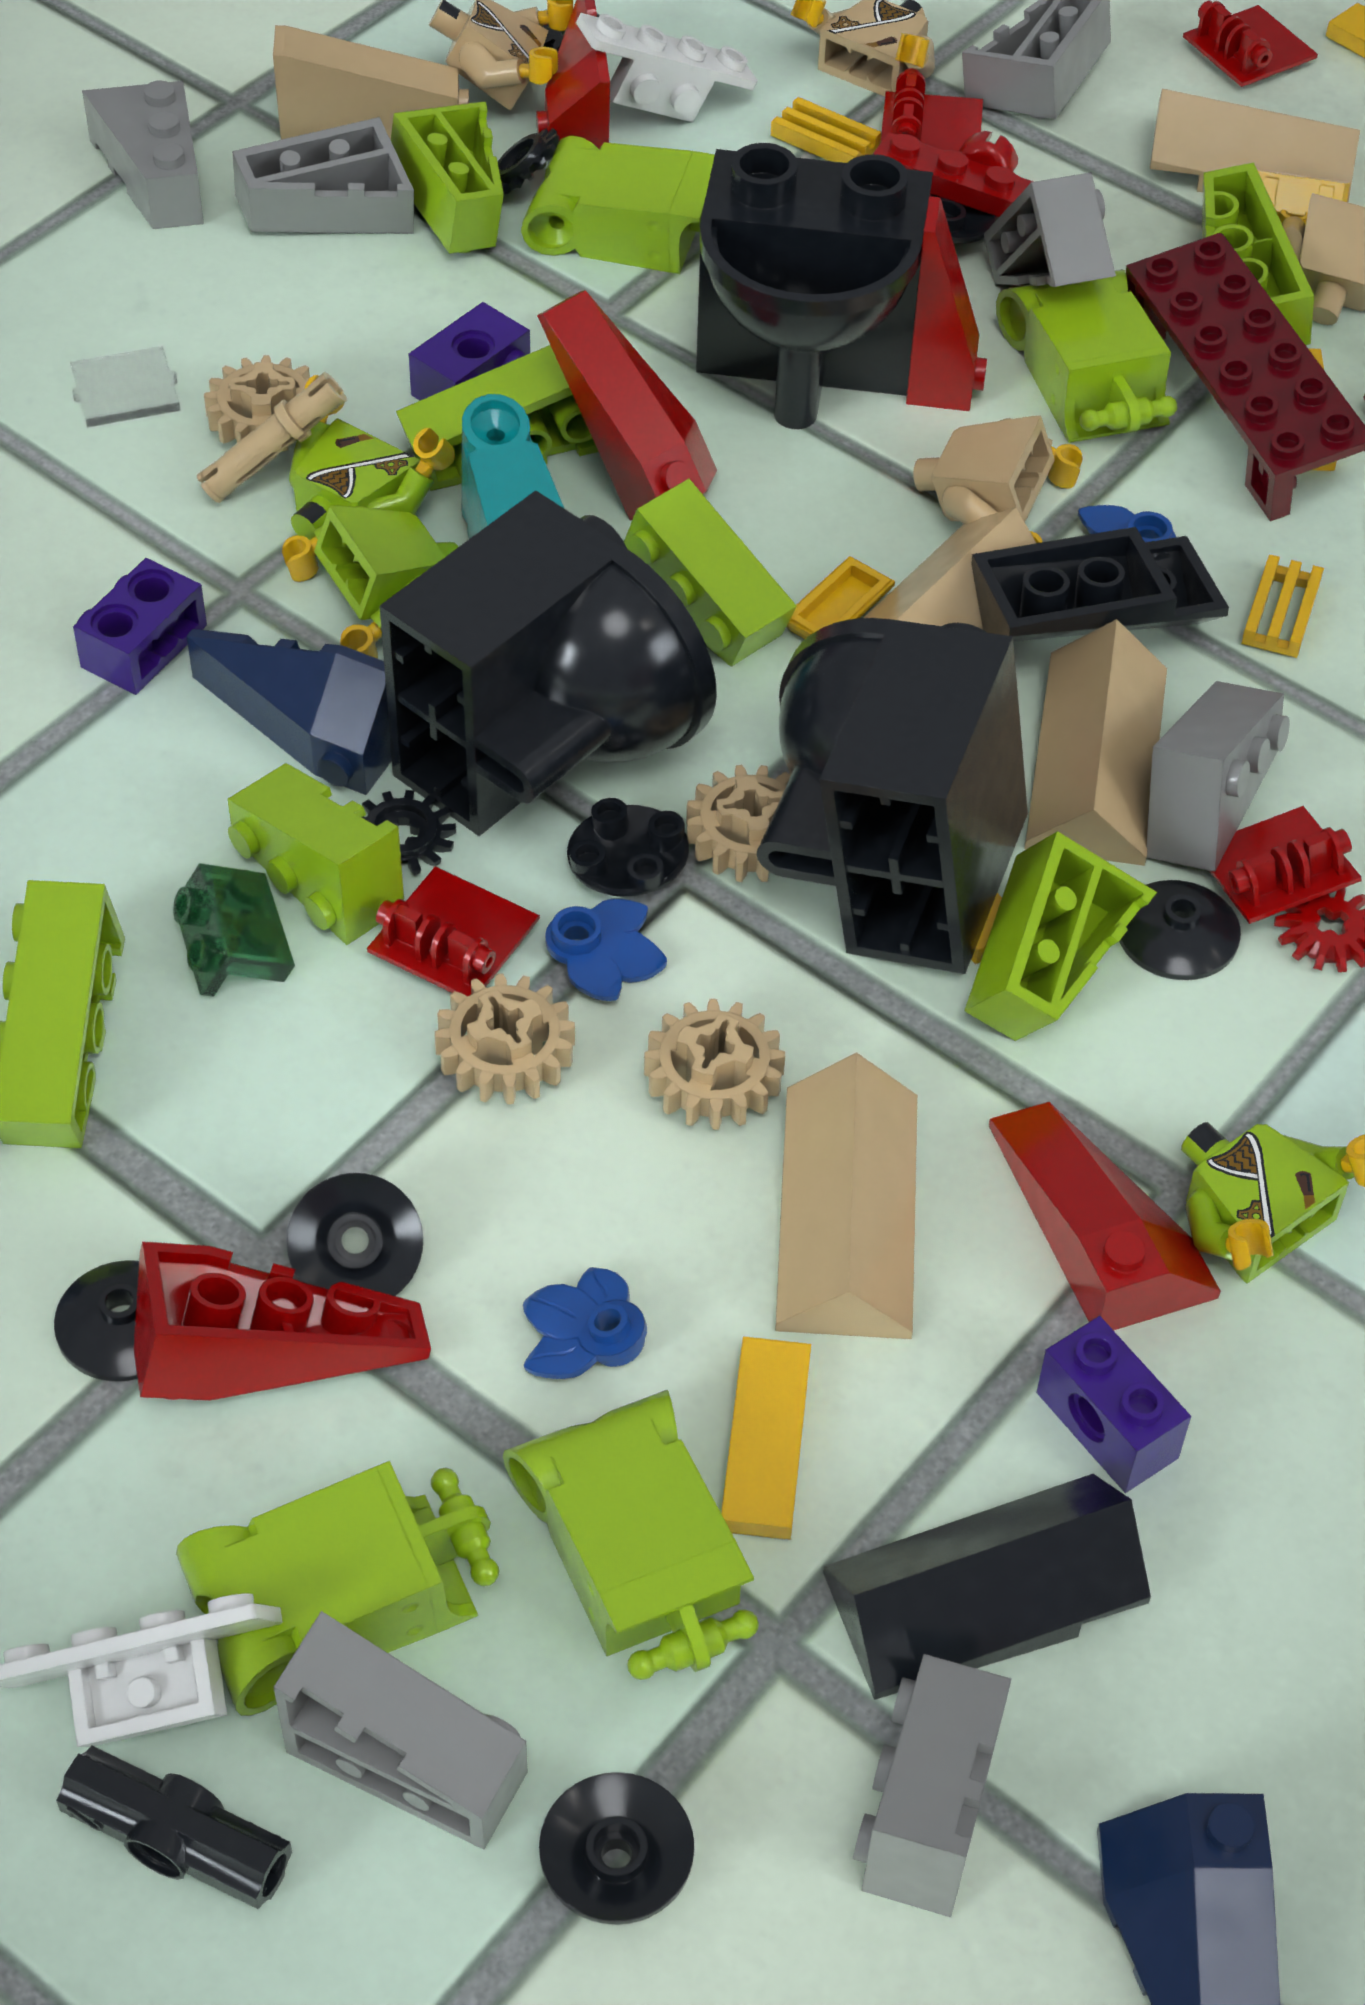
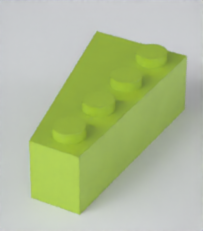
M1254 162L1204 172L1202 237L1205 238L1217 233L1223 234L1304 344H1311L1314 294Z
M551 345L396 411L416 458L421 460L414 452L413 442L416 435L424 428H431L439 436L438 443L442 438H445L454 448L455 458L453 463L448 468L438 471L434 470L431 474L434 482L430 487V491L462 484V416L466 407L475 398L486 394L507 396L514 399L524 408L529 418L531 440L534 443H538L546 464H548L547 456L576 450L580 457L598 452Z
M28 880L24 903H16L12 915V935L14 941L18 942L15 962L8 961L3 972V996L5 1000H9L6 1021H0V1139L3 1144L82 1148L96 1082L95 1066L93 1062H87L88 1054H98L103 1049L106 1029L103 1005L100 1000L113 1001L117 979L116 974L112 973V956H122L125 936L105 884Z

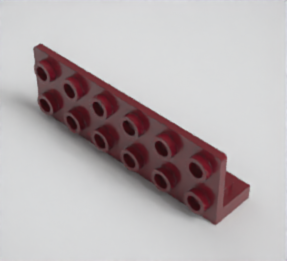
M1217 233L1126 265L1128 292L1131 291L1163 340L1166 339V332H1168L1248 445L1245 486L1270 521L1290 515L1293 489L1297 487L1296 475L1365 451V424L1223 234Z

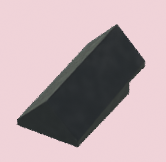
M1130 527L972 554L971 564L982 628L987 633L1013 636V641L1087 635L1116 619L1128 630L1200 624L1228 616V604L1187 536L1145 543L1137 528Z
M1095 1474L1069 1481L824 1566L823 1570L874 1700L898 1693L903 1677L916 1681L924 1654L977 1669L1077 1638L1082 1624L1149 1604L1151 1599L1132 1499Z

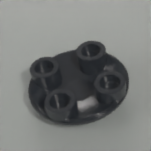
M605 798L596 802L592 806L591 816L574 830L567 847L569 866L580 882L597 892L621 897L651 893L668 885L682 872L689 856V842L685 833V823L678 813L660 811L641 805H626L617 798Z

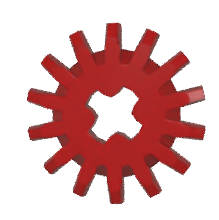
M1345 887L1337 890L1335 897H1330L1327 894L1285 910L1288 913L1275 916L1274 926L1290 928L1279 935L1278 940L1280 944L1285 945L1295 942L1298 948L1292 954V957L1299 961L1307 955L1315 959L1313 968L1321 971L1324 963H1335L1338 973L1347 972V961L1352 959L1361 968L1365 967V909L1359 910L1365 905V895L1360 894L1353 897L1349 902L1344 901ZM1324 915L1331 921L1338 918L1344 921L1341 929L1342 934L1338 935L1331 929L1323 932L1319 930L1320 916Z

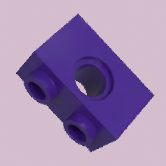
M485 302L480 303L408 353L411 395L421 401L530 354V330Z
M1101 1316L1093 1319L1045 1350L1036 1393L1125 1494L1179 1459L1191 1415Z

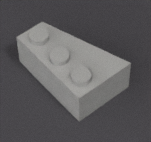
M1038 0L1024 10V20L1010 29L1007 25H1001L993 31V41L979 50L978 47L972 45L962 52L965 98L983 99V107L1029 114L1037 119H1056L1111 42L1110 0Z
M159 80L143 85L82 90L90 142L95 149L100 148L104 153L114 175L119 174L124 181L127 194L152 229L204 224L197 166L183 81L167 82Z
M380 117L232 151L235 196L251 232L414 234V189Z
M1092 172L1031 182L984 233L995 284L1022 285L1031 283V286L1049 284L1052 287L1116 276L1103 223L1105 216L1104 198L1100 190L1095 189Z
M1216 681L1153 746L1146 846L1148 849L1147 858L1216 871L1278 751L1281 752L1285 747L1290 721L1288 716L1282 715L1284 693Z
M322 1611L274 1686L286 1753L484 1850L528 1773L526 1740L520 1737V1734L512 1725L496 1716L483 1714Z
M926 1654L923 1655L916 1681L902 1678L891 1719L892 1722L902 1724V1730L897 1747L883 1745L872 1787L873 1790L883 1792L877 1815L864 1814L853 1855L854 1860L866 1863L861 1891L947 1917L952 1916L1011 1678Z

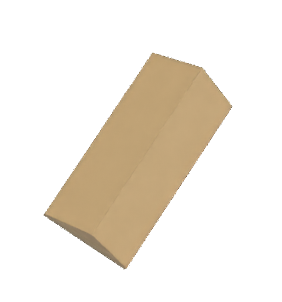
M1162 88L1157 108L1150 169L1198 175L1197 192H1203L1204 172L1254 162L1257 170L1350 183L1347 202H1349L1360 130Z
M1016 507L981 517L969 524L964 523L864 618L892 619L943 626L949 623H966L983 630L971 564L972 554L1036 544V541Z
M1117 619L1051 652L1024 849H1028L1058 831L1106 861L1145 866L1148 850L1146 846L1153 746L1160 740L1167 668Z
M857 1052L787 1087L775 1331L912 1339L918 1095Z

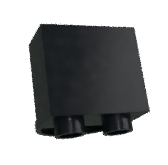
M754 143L744 146L738 151L716 149L700 222L696 372L776 381L774 417L780 425L789 429H804L816 421L822 386L907 396L923 235L929 196H931L933 172L909 170L891 157L875 154L859 156L847 163L796 158L790 150L772 143Z
M536 490L380 605L393 776L422 797L426 798L428 795L436 798L434 803L439 809L447 807L451 811L450 816L477 836L482 835L521 802H532L582 760L605 763L627 762L646 758L665 749L682 746L705 728L714 713L717 688L712 660L696 623L675 592L647 563L627 549L620 535L606 521L594 515H585L578 518Z
M858 618L830 624L812 633L798 646L782 677L779 691V737L784 761L791 777L757 849V859L766 870L777 876L836 886L846 953L966 974L1028 815L1013 636L987 633L974 625L966 623H949L943 626L892 619Z

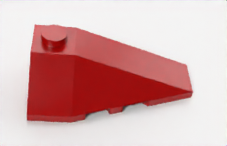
M576 0L558 51V70L547 82L545 88V111H536V127L538 134L543 129L547 128L549 132L554 128L560 137L559 141L567 136H578L592 142L600 149L604 142L609 143L610 77L606 52L593 49L576 24L580 13L597 17L595 1Z
M929 196L923 235L906 404L970 411L972 391H983L987 358L977 357L980 335L941 198Z
M586 290L580 291L538 314L537 317L629 520H633L637 508L688 478L702 494L707 492L717 472V468L696 420Z
M1046 1102L990 1118L989 1128L1089 1322L1101 1316L1113 1330H1117L1219 1298L1221 1290L1199 1250L1194 1246L1192 1237L1053 1104Z
M142 1241L139 1255L134 1356L140 1397L211 1401L429 1358L431 1345L419 1302L345 1282L333 1284L329 1289L293 1279L296 1269L273 1263L270 1273L231 1263L233 1252L213 1246Z

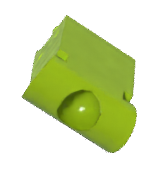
M564 137L558 142L555 153L550 158L545 169L544 181L535 193L523 219L521 227L523 239L531 249L541 254L555 256L566 254L576 249L580 257L680 274L695 233L700 232L701 215L715 154L606 142L598 149L592 142L582 137Z
M1123 269L1115 270L1116 276L1063 286L1052 287L1049 284L1003 289L998 294L996 300V315L1005 339L1016 350L1024 351L1025 363L1069 443L1170 425L1168 417L1174 415L1178 408L1174 398L1165 396L1171 351L1131 291L1128 292L1127 276Z
M668 1390L613 1409L591 1423L563 1428L504 1450L503 1460L511 1482L530 1510L539 1519L547 1523L551 1539L606 1657L672 1631V1633L662 1636L658 1647L648 1651L639 1650L631 1654L627 1667L629 1673L634 1678L646 1680L653 1676L655 1672L664 1668L677 1672L691 1667L694 1672H698L710 1667V1658L724 1653L729 1642L739 1638L749 1639L755 1635L759 1627L757 1616L752 1611L746 1609L738 1610L731 1618L721 1622L713 1618L698 1621L740 1604L741 1585L754 1581V1576L682 1439L678 1440L674 1410Z
M387 1461L251 1519L247 1527L235 1525L216 1526L197 1531L185 1537L179 1543L176 1552L177 1558L194 1602L204 1614L209 1613L208 1602L210 1600L245 1593L253 1594L255 1604L281 1608L282 1624L218 1639L217 1647L221 1673L234 1707L241 1716H252L264 1712L277 1704L274 1686L321 1611L387 1653L478 1616L454 1558L459 1556L467 1559L471 1567V1578L477 1585L483 1587L495 1583L500 1571L499 1566L491 1559L487 1551L491 1543L487 1533L491 1525L489 1517L483 1507L474 1504L471 1496L461 1493L458 1486L459 1478L452 1469L440 1468L434 1472L431 1478V1488L439 1495L442 1501L438 1512L440 1517L435 1518L425 1494L416 1497L405 1496L391 1462Z

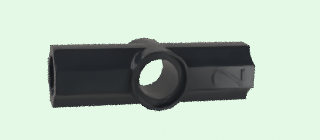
M93 1745L86 1752L78 1753L64 1775L63 1785L56 1799L61 1812L123 1842L127 1851L135 1859L156 1873L176 1880L183 1879L185 1874H188L257 1909H260L267 1900L272 1899L284 1878L285 1870L292 1854L290 1841L224 1810L221 1801L195 1781L172 1773L166 1774L162 1780Z

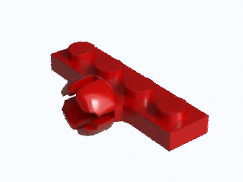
M989 131L974 133L965 140L958 151H943L921 143L912 135L888 132L873 153L875 155L891 157L909 170L933 172L931 194L1000 217L1027 186L1034 182L1022 178L1013 172L1018 165L1019 159L1013 145L1002 135L999 136L995 144L989 142L992 136V132Z

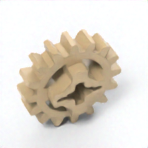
M264 355L261 362H256L254 365L249 359L243 358L241 359L242 368L238 370L224 366L222 368L223 379L211 378L209 380L210 392L204 393L206 416L208 417L210 431H219V439L223 444L234 439L238 443L275 413L274 406L282 400L289 402L305 389L306 382L310 378L309 367L304 365L293 370L290 358L286 357L279 364H273L269 355Z
M736 765L735 777L727 778L723 773L716 771L713 773L712 787L699 783L696 786L695 800H688L686 817L687 840L689 844H695V858L698 861L713 858V873L717 875L724 872L728 867L735 869V878L738 882H743L747 872H756L761 882H768L769 871L760 864L756 853L787 786L790 774L784 772L776 779L768 777V767L761 765L756 775H748L742 765Z
M501 973L496 974L495 986L488 988L477 978L471 980V995L468 997L454 991L450 995L451 1010L442 1009L437 1014L438 1030L435 1031L436 1055L441 1056V1071L443 1075L456 1074L457 1089L460 1092H464L473 1085L480 1087V1101L487 1102L492 1097L494 1091L503 1092L507 1104H514L516 1091L524 1089L529 1096L536 1099L540 1097V1081L543 1080L555 1086L560 1083L561 1067H571L573 1062L575 1022L569 1021V1006L566 1001L553 1004L552 987L547 985L540 988L537 992L531 991L530 977L525 975L522 976L516 986L507 985V980L504 974Z
M710 999L707 1011L698 1012L696 1007L690 1002L685 1003L682 1019L679 1020L675 1016L666 1013L662 1016V1032L650 1031L648 1035V1051L644 1053V1075L649 1077L650 1096L664 1095L663 1111L666 1114L676 1112L680 1108L686 1110V1125L693 1126L700 1116L709 1117L713 1130L720 1129L722 1117L731 1116L739 1126L746 1124V1112L749 1107L758 1113L764 1114L768 1108V1096H779L781 1092L785 1051L779 1050L780 1034L778 1030L764 1032L765 1016L761 1013L749 1019L742 1017L743 1004L736 1002L729 1012L720 1011L717 999Z

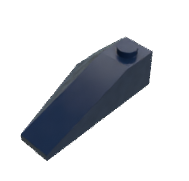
M192 629L186 636L192 677L314 775L323 778L332 785L344 786L367 795L392 762L384 661L343 645L325 644L320 651L300 649L297 640L280 639L275 646L259 645L249 635Z
M1185 1793L1099 1823L1097 1837L1103 1904L1113 1927H1118L1135 1965L1133 1974L1142 1995L1148 1996L1151 2005H1280L1273 1866L1264 1794Z

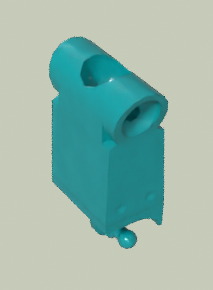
M486 394L475 398L466 407L462 416L461 511L463 519L467 522L468 538H472L535 490L564 508L538 443H534L531 440L529 418L524 408L514 399L501 394Z

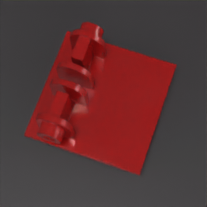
M1206 1L1198 10V17L1200 18L1198 28L1183 33V38L1241 87L1318 57V54L1259 5L1232 15L1221 2Z
M906 69L897 77L895 92L886 91L881 141L888 132L908 134L916 137L921 143L937 149L958 151L966 139L974 133L981 132L983 99L925 94V77L917 69Z
M1304 806L1236 831L1216 871H1209L1249 924L1362 881L1361 875L1343 855L1352 850L1347 832L1344 829L1334 831L1330 827L1322 829Z
M435 866L406 901L398 899L393 903L385 900L380 905L376 914V922L383 925V929L367 947V952L451 993L456 991L468 997L471 995V980L477 978L486 987L539 921L540 915Z

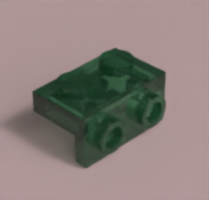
M199 863L185 887H181L178 890L174 899L173 915L175 921L180 925L187 949V963L194 973L200 995L214 997L228 975L285 982L295 964L266 874Z

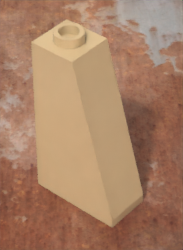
M275 25L273 64L281 140L380 117L391 140L394 113L469 104V89H459V68L286 25Z

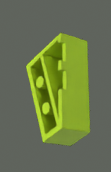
M486 101L393 114L391 142L414 189V204L449 254L457 252L468 253L477 249L496 247L504 194L497 157L493 156L492 152L493 136L491 129L487 125L488 110Z
M689 478L637 508L624 539L627 549L647 563L675 592L692 616L706 646L732 667L783 634L797 605Z
M285 763L227 799L231 826L228 828L229 838L235 849L244 858L249 859L253 857L266 869L271 882L283 894L290 892L304 905L307 914L317 927L322 930L329 928L342 942L348 945L379 925L376 922V914L380 905L385 900L393 903L398 899L404 900L399 827L388 820L378 826L362 818L366 815L363 806L353 800L344 806L328 799L332 796L330 787Z
M1058 831L1017 854L964 1011L1014 1041L1057 1021L1098 969L1097 963L1112 945L1121 940L1128 931L1126 926L1140 908L1149 904L1157 892Z

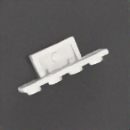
M580 13L576 21L579 29L593 49L622 57L610 81V100L612 103L693 122L715 81L753 90L758 81L747 66L748 61L746 57L731 47L723 46L719 50L705 46L699 40L690 36H682L681 39L664 35L661 31L649 25H642L641 28L629 26L608 14H601L599 17Z
M250 1593L235 1594L210 1600L208 1602V1614L185 1619V1612L182 1610L159 1612L141 1617L139 1619L140 1630L117 1636L115 1627L81 1631L71 1635L72 1647L50 1652L49 1644H32L12 1648L3 1652L5 1663L0 1664V1687L17 1688L68 1676L77 1747L99 1746L226 1716L227 1708L216 1639L282 1624L281 1608L255 1604L254 1596Z

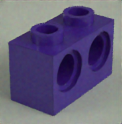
M145 558L128 575L122 576L114 588L92 609L86 610L73 626L80 667L137 695L188 645L186 636L192 629L203 630L207 626L202 585L151 559Z

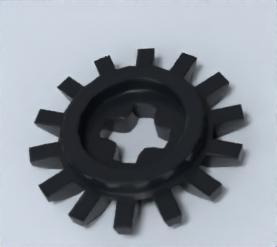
M546 128L539 134L534 133L522 138L498 160L504 195L509 194L512 190L520 189L525 179L531 181L534 178V172L542 170L546 166V161L553 157L560 139L554 128L549 132Z
M406 790L404 798H393L391 791L382 793L384 802L379 803L377 806L369 799L363 802L362 806L368 813L367 817H362L363 819L376 826L386 820L398 827L399 825L410 826V833L417 835V837H407L405 844H400L401 862H406L414 875L421 872L417 858H420L429 865L437 866L441 863L442 858L435 852L444 853L452 851L454 842L444 838H448L456 833V823L442 824L451 815V811L444 807L433 812L431 809L436 801L435 797L428 795L421 802L414 800V790Z

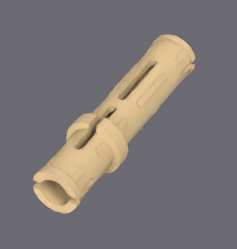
M323 372L305 390L289 402L287 400L279 402L274 406L275 413L266 419L264 423L225 452L217 461L197 474V479L202 483L201 487L215 502L220 503L239 485L277 457L285 448L297 440L301 443L312 435L311 429L320 420L347 401L346 395L341 393L343 390L328 373Z

